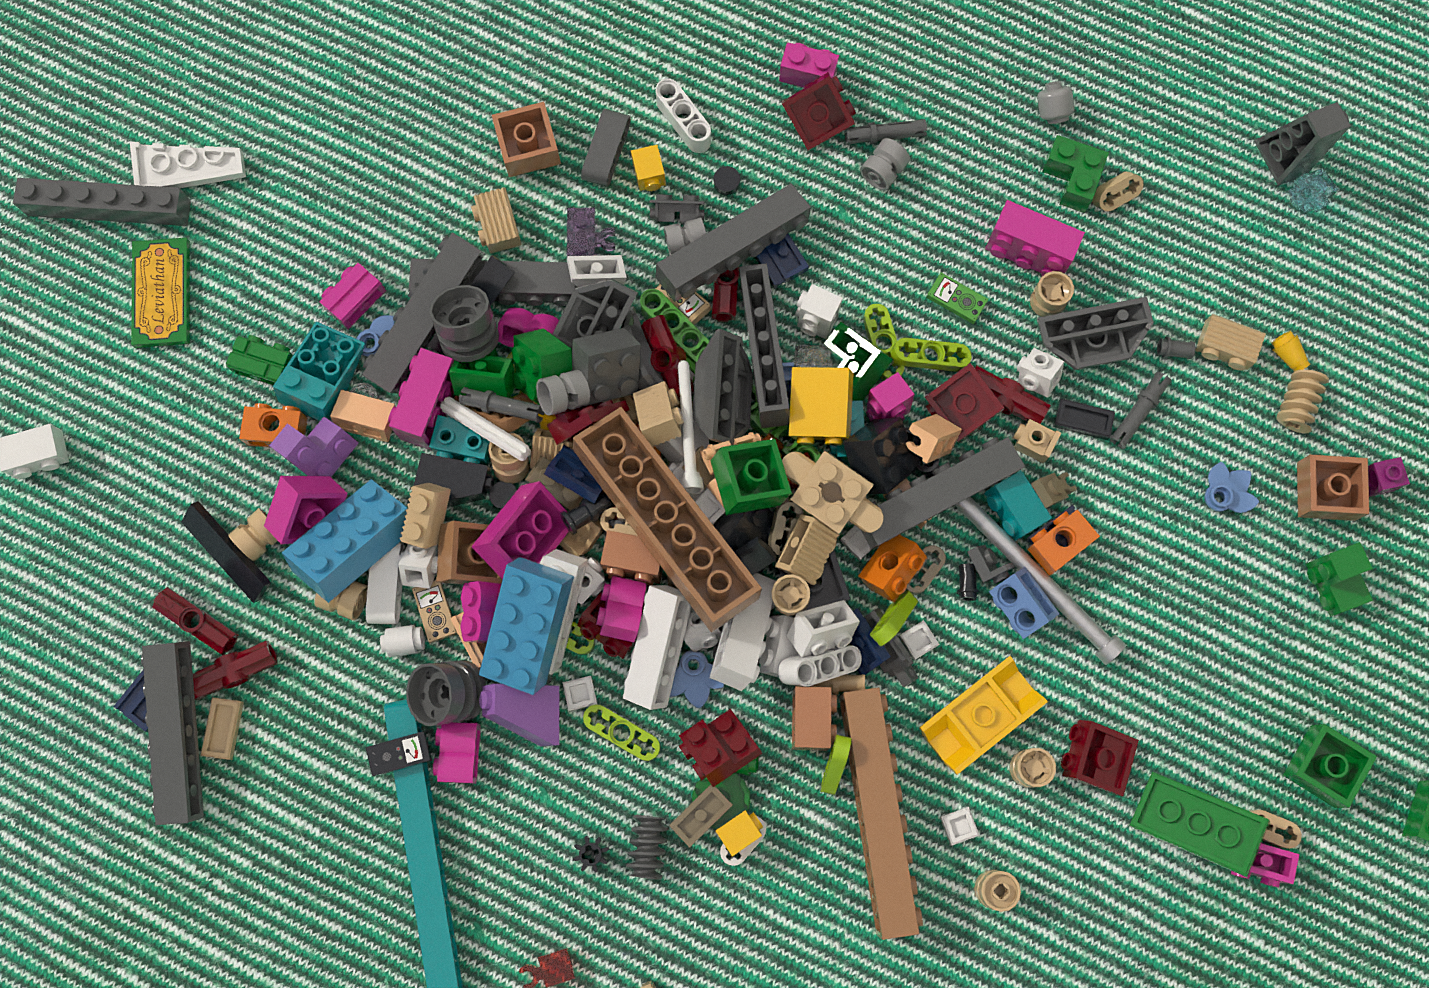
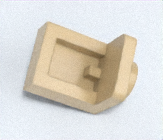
M600 520L595 523L590 522L578 529L575 535L568 532L559 545L563 547L565 552L579 557L589 552L604 531Z

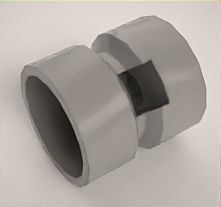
M889 138L882 139L875 148L874 155L869 156L860 167L863 178L873 187L883 191L890 188L896 180L897 174L904 170L911 159L909 153L901 144Z
M702 218L686 221L683 227L678 223L663 227L670 255L706 234Z
M580 370L562 373L559 377L554 375L542 378L537 382L538 401L541 409L548 416L565 412L567 408L572 410L589 404L590 390L588 382Z

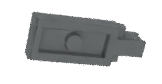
M877 608L864 617L872 630L883 616V613ZM895 635L889 642L884 644L891 657L880 664V667L884 673L888 672L891 677L896 676L901 685L906 687L917 680L918 676L912 667L913 661L910 658V654L898 636Z

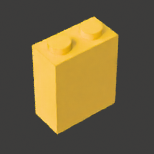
M792 367L789 436L797 440V444L813 445L814 440H825L826 445H842V442L851 436L853 372L850 368Z

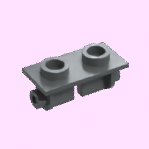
M656 194V200H650V203H655V208H650V219H655V222H674L675 212H680V222L702 218V221H704V210L699 209V204H705V201H699V196L683 195V201L672 200V195Z

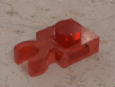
M568 947L539 956L540 966L538 967L527 964L519 969V973L529 971L533 974L532 982L524 984V988H534L542 979H544L547 988L576 978Z

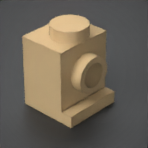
M1029 419L1025 425L1020 423L1013 436L1017 440L1014 447L1017 451L1044 464L1050 457L1061 432L1053 431ZM1032 434L1041 438V441L1033 440Z

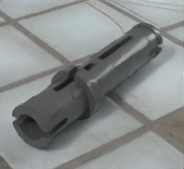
M925 119L887 124L870 122L866 126L845 129L846 145L862 142L876 144L877 141H882L884 138L893 140L925 137L927 135V124Z
M1156 372L1146 389L1141 390L1137 395L1138 400L1113 436L1110 437V441L1115 445L1119 438L1123 436L1117 447L1121 449L1127 447V444L1151 409L1156 408L1160 403V396L1172 382L1166 376L1162 383L1158 384L1164 373Z
M467 387L461 390V393L466 394V396L459 395V403L461 405L480 408L485 413L497 412L540 423L543 417L538 416V414L544 415L540 404L499 396L490 390L482 392Z

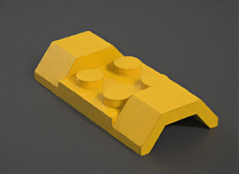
M1009 656L919 728L926 741L944 764L958 775L1048 701L1031 687L1019 672L1014 659Z

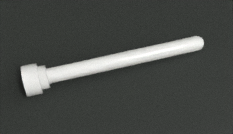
M683 360L678 364L681 414L684 419L682 434L685 473L682 474L680 483L689 494H698L704 491L703 478L700 477V473L697 472L690 368L689 363Z

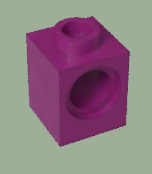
M1401 457L1375 462L1368 466L1369 497L1394 492L1410 484Z

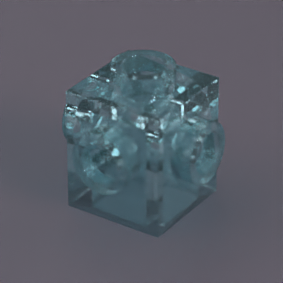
M1318 169L1311 174L1306 172L1293 181L1295 186L1288 192L1292 196L1290 201L1297 210H1303L1304 213L1313 210L1318 212L1330 203L1328 199L1338 192L1339 188L1324 169Z

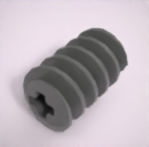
M633 815V819L641 824L640 826L631 827V831L639 835V838L630 839L629 841L630 844L637 847V850L629 851L627 854L635 859V862L626 864V868L633 871V874L629 876L660 880L662 875L656 872L655 869L664 867V863L656 857L666 854L664 849L658 847V844L667 843V838L660 835V832L669 830V826L662 823V820L666 818Z

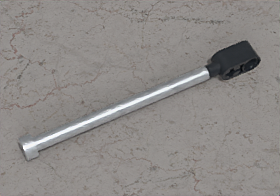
M904 427L907 431L908 439L914 442L915 445L920 446V437L914 435L909 430V427ZM917 454L913 456L916 468L913 474L919 478L925 475L929 479L936 475L934 470L940 467L938 465L939 459L922 467L919 463L923 458ZM971 497L955 505L1019 570L1024 567L1027 568L1052 604L1098 649L1095 655L1105 665L1123 651L1127 645L1117 635L1110 637Z

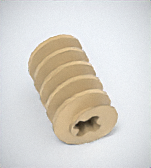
M1297 370L1292 373L1291 382L1287 386L1288 391L1284 394L1285 401L1281 403V411L1277 414V420L1281 425L1303 434L1312 431V428L1305 423L1312 424L1315 422V417L1310 414H1316L1319 411V408L1314 404L1322 402V397L1318 394H1323L1326 391V388L1321 384L1329 383L1327 375L1314 370Z

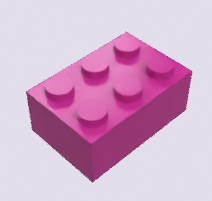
M1007 200L985 250L990 251L997 258H1007L1014 261L1017 266L1023 269H1033L1040 272L1042 276L1052 271H1059L1065 274L1073 262L1085 232Z
M420 348L418 356H413L409 367L411 371L409 378L402 383L399 390L400 400L397 407L392 408L388 418L389 427L400 440L431 450L429 446L438 415L446 417V413L442 411L440 404L446 397H454L449 370L454 362L453 358Z
M540 481L521 485L472 545V548L503 580L506 565L521 557L540 564L543 556L557 548L569 532L560 516L561 512L567 511Z

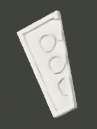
M130 142L134 185L185 188L246 177L243 152L240 148L214 146L193 148L191 145L175 147L165 146L163 143L141 145L139 142Z

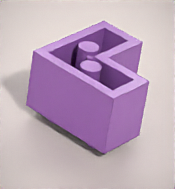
M323 417L307 437L289 424H286L269 446L307 476L332 477L358 445V442L342 428Z

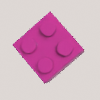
M280 476L264 527L280 544H293L343 503L348 493L330 476Z

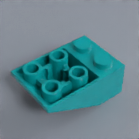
M316 321L273 385L278 402L285 406L297 407L303 414L318 421H321L323 417L331 420L330 415L340 391H347L366 344Z

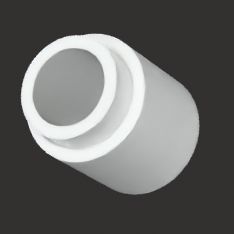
M409 625L385 629V635L380 636L382 652H387L388 657L417 654L418 650L425 649L422 627Z

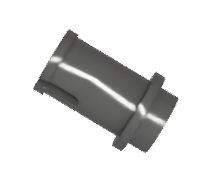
M1166 336L1164 339H1159L1157 354L1162 355L1164 359H1167L1169 356L1192 359L1195 354V342L1171 340L1170 337Z

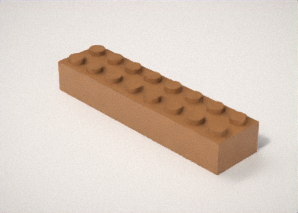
M622 407L573 437L576 455L711 633L759 600L762 587Z
M879 687L844 692L839 697L845 737L852 738L848 757L876 935L882 940L918 935V927L923 926V919L920 907H916L913 895L918 894L915 876L910 875L908 864L913 863L910 845L905 844L903 833H907L908 829L905 814H900L898 802L903 801L900 784H895L893 772L898 771L895 753L890 754L888 743L893 741L890 723L885 724L884 713L888 711L886 695L880 694Z

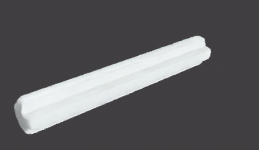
M446 397L441 402L440 408L444 413L520 461H525L531 454V449H529L527 444L466 406L461 405L453 398Z

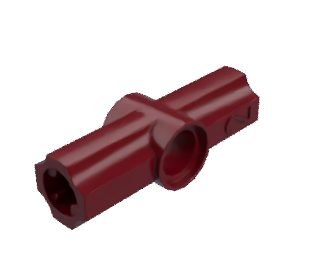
M739 266L732 271L727 270L720 274L718 279L713 282L712 318L718 322H729L736 319ZM727 277L732 281L724 282L720 278Z
M658 315L644 321L641 328L652 351L651 365L655 370L661 372L669 390L674 388L680 401L678 364L680 361H686V353L683 348L676 345L665 316ZM690 377V382H691V396H693V394H694V384H693V382H692V380H691V377Z
M976 365L975 369L1005 407L1001 413L1006 415L1014 414L1027 422L1031 419L1041 424L1051 406L1050 404L1025 392V388L1017 381L1010 378L1001 379Z
M166 587L155 597L153 609L221 655H225L236 644L239 636L237 633L171 588ZM199 614L200 622L196 627L192 628L191 620L195 615Z
M266 640L244 651L223 655L217 658L213 665L193 673L195 700H199L223 688L230 689L247 682L250 676L278 664V657L270 642Z

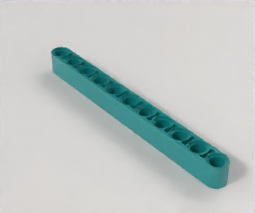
M407 699L384 704L389 741L422 732L421 723L411 714ZM425 762L393 772L427 988H463L428 765Z

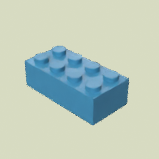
M371 479L285 549L282 554L292 572L329 603L401 542V532L404 531L402 527L405 526L403 521L406 520L405 515H407L406 510L408 508Z
M521 557L506 565L479 672L480 676L534 695L546 685L574 580L573 575Z

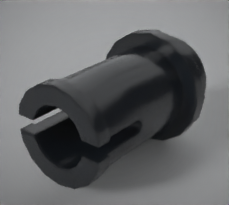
M960 564L958 566L959 589L956 591V594L959 595V599L962 601L977 600V595L980 594V591L977 589V570L974 564Z

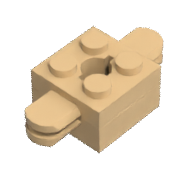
M827 451L822 453L816 463L800 452H791L783 458L782 463L787 478L799 486L790 500L838 534L848 521L862 531L869 533L881 527L883 523L882 510L865 498L874 485Z

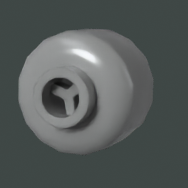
M1061 81L1045 84L1046 89L1040 91L1037 96L1040 117L1047 120L1049 124L1069 120V116L1074 112L1075 108L1072 88L1062 86Z

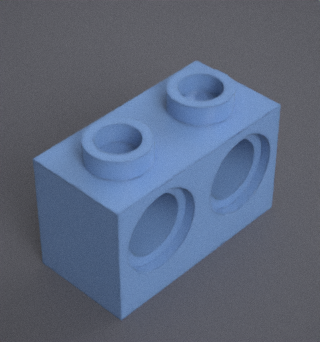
M1026 567L1020 569L989 591L995 605L1003 610L1010 620L1012 629L1020 634L1023 639L1060 614ZM1010 587L1015 589L1017 597L1011 594ZM1027 611L1034 615L1035 621L1029 619Z

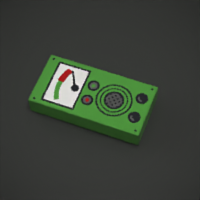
M942 272L926 296L929 300L972 324L975 323L988 301V298Z

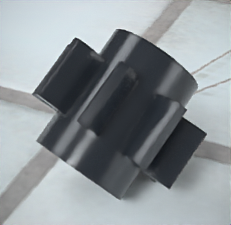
M585 836L586 844L583 846L580 844L574 845L580 851L579 856L574 857L573 861L580 860L583 863L581 867L582 872L588 866H592L593 871L596 873L598 872L597 864L599 862L608 864L609 861L603 858L604 852H607L610 848H602L599 845L602 837H598L595 842H591L589 836ZM589 845H591L593 850L598 849L599 855L595 856L594 863H592L590 858L585 859L584 853L588 852Z

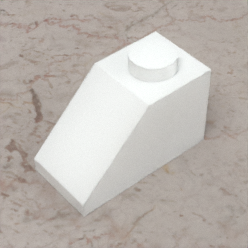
M622 255L567 257L571 282L577 287L613 279L623 285L625 284L627 277Z

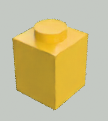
M658 145L631 150L632 163L639 191H655L661 186L666 185Z
M745 810L717 829L716 833L731 856H734L762 836L759 830L763 828V825L754 812L748 815Z

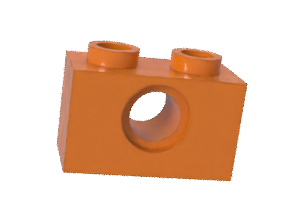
M261 403L255 404L254 407L244 406L239 439L248 446L271 448L269 445L286 424H289L305 435L308 418L299 408L293 406H283L282 409H272V406ZM279 421L278 428L274 431H269L271 423Z
M1078 509L1071 515L1065 511L1053 521L1056 526L1052 530L1047 532L1044 528L1031 538L1034 544L1027 550L1049 576L1100 537ZM1057 534L1066 537L1067 547H1061L1057 544L1055 540Z
M898 535L879 546L858 577L871 591L895 603L898 597L906 590L908 583L916 572L921 569L927 556L917 543Z

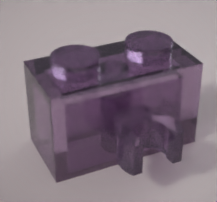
M595 207L567 208V257L597 256V247H601L606 251L615 250V242L605 241L607 237L615 236V229L604 228L601 232H597Z

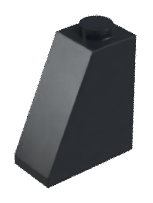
M421 453L413 486L432 483L449 488L451 491L447 505L448 508L486 499L487 492H491L494 485L495 476L492 475V471L486 465Z

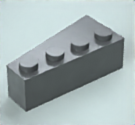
M1336 102L1255 139L1254 142L1277 185L1280 186L1307 175L1351 125L1348 115L1341 109L1339 103Z

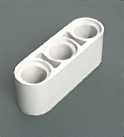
M672 79L661 80L656 86V100L659 110L691 151L695 153L707 151L711 145V127L676 81ZM672 94L673 97L664 98L663 95ZM680 114L689 115L687 118H679L678 116ZM695 134H703L705 137L697 139L693 136Z
M399 542L369 568L366 602V621L368 624H398L402 583L398 559L400 553L405 551L403 542Z
M847 645L844 648L827 650L820 655L813 654L803 658L800 655L792 656L780 663L778 676L782 683L786 685L812 686L856 671L862 661L861 653L857 647Z

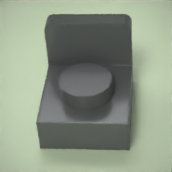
M986 545L977 546L968 551L983 582L993 580L994 584L1010 577L1008 571L1015 568L1013 563L997 568V558L990 548L987 549Z

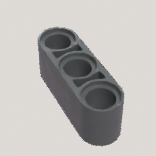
M603 109L583 164L582 180L609 187L630 128V115Z

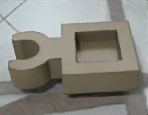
M1054 472L1031 483L1045 509L1067 499L1068 495L1077 489L1075 485L1070 487L1066 483L1065 478L1069 476L1067 472L1056 476Z

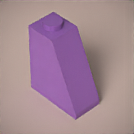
M504 684L482 686L479 703L482 708L483 717L540 747L559 745V686L545 685L534 695Z

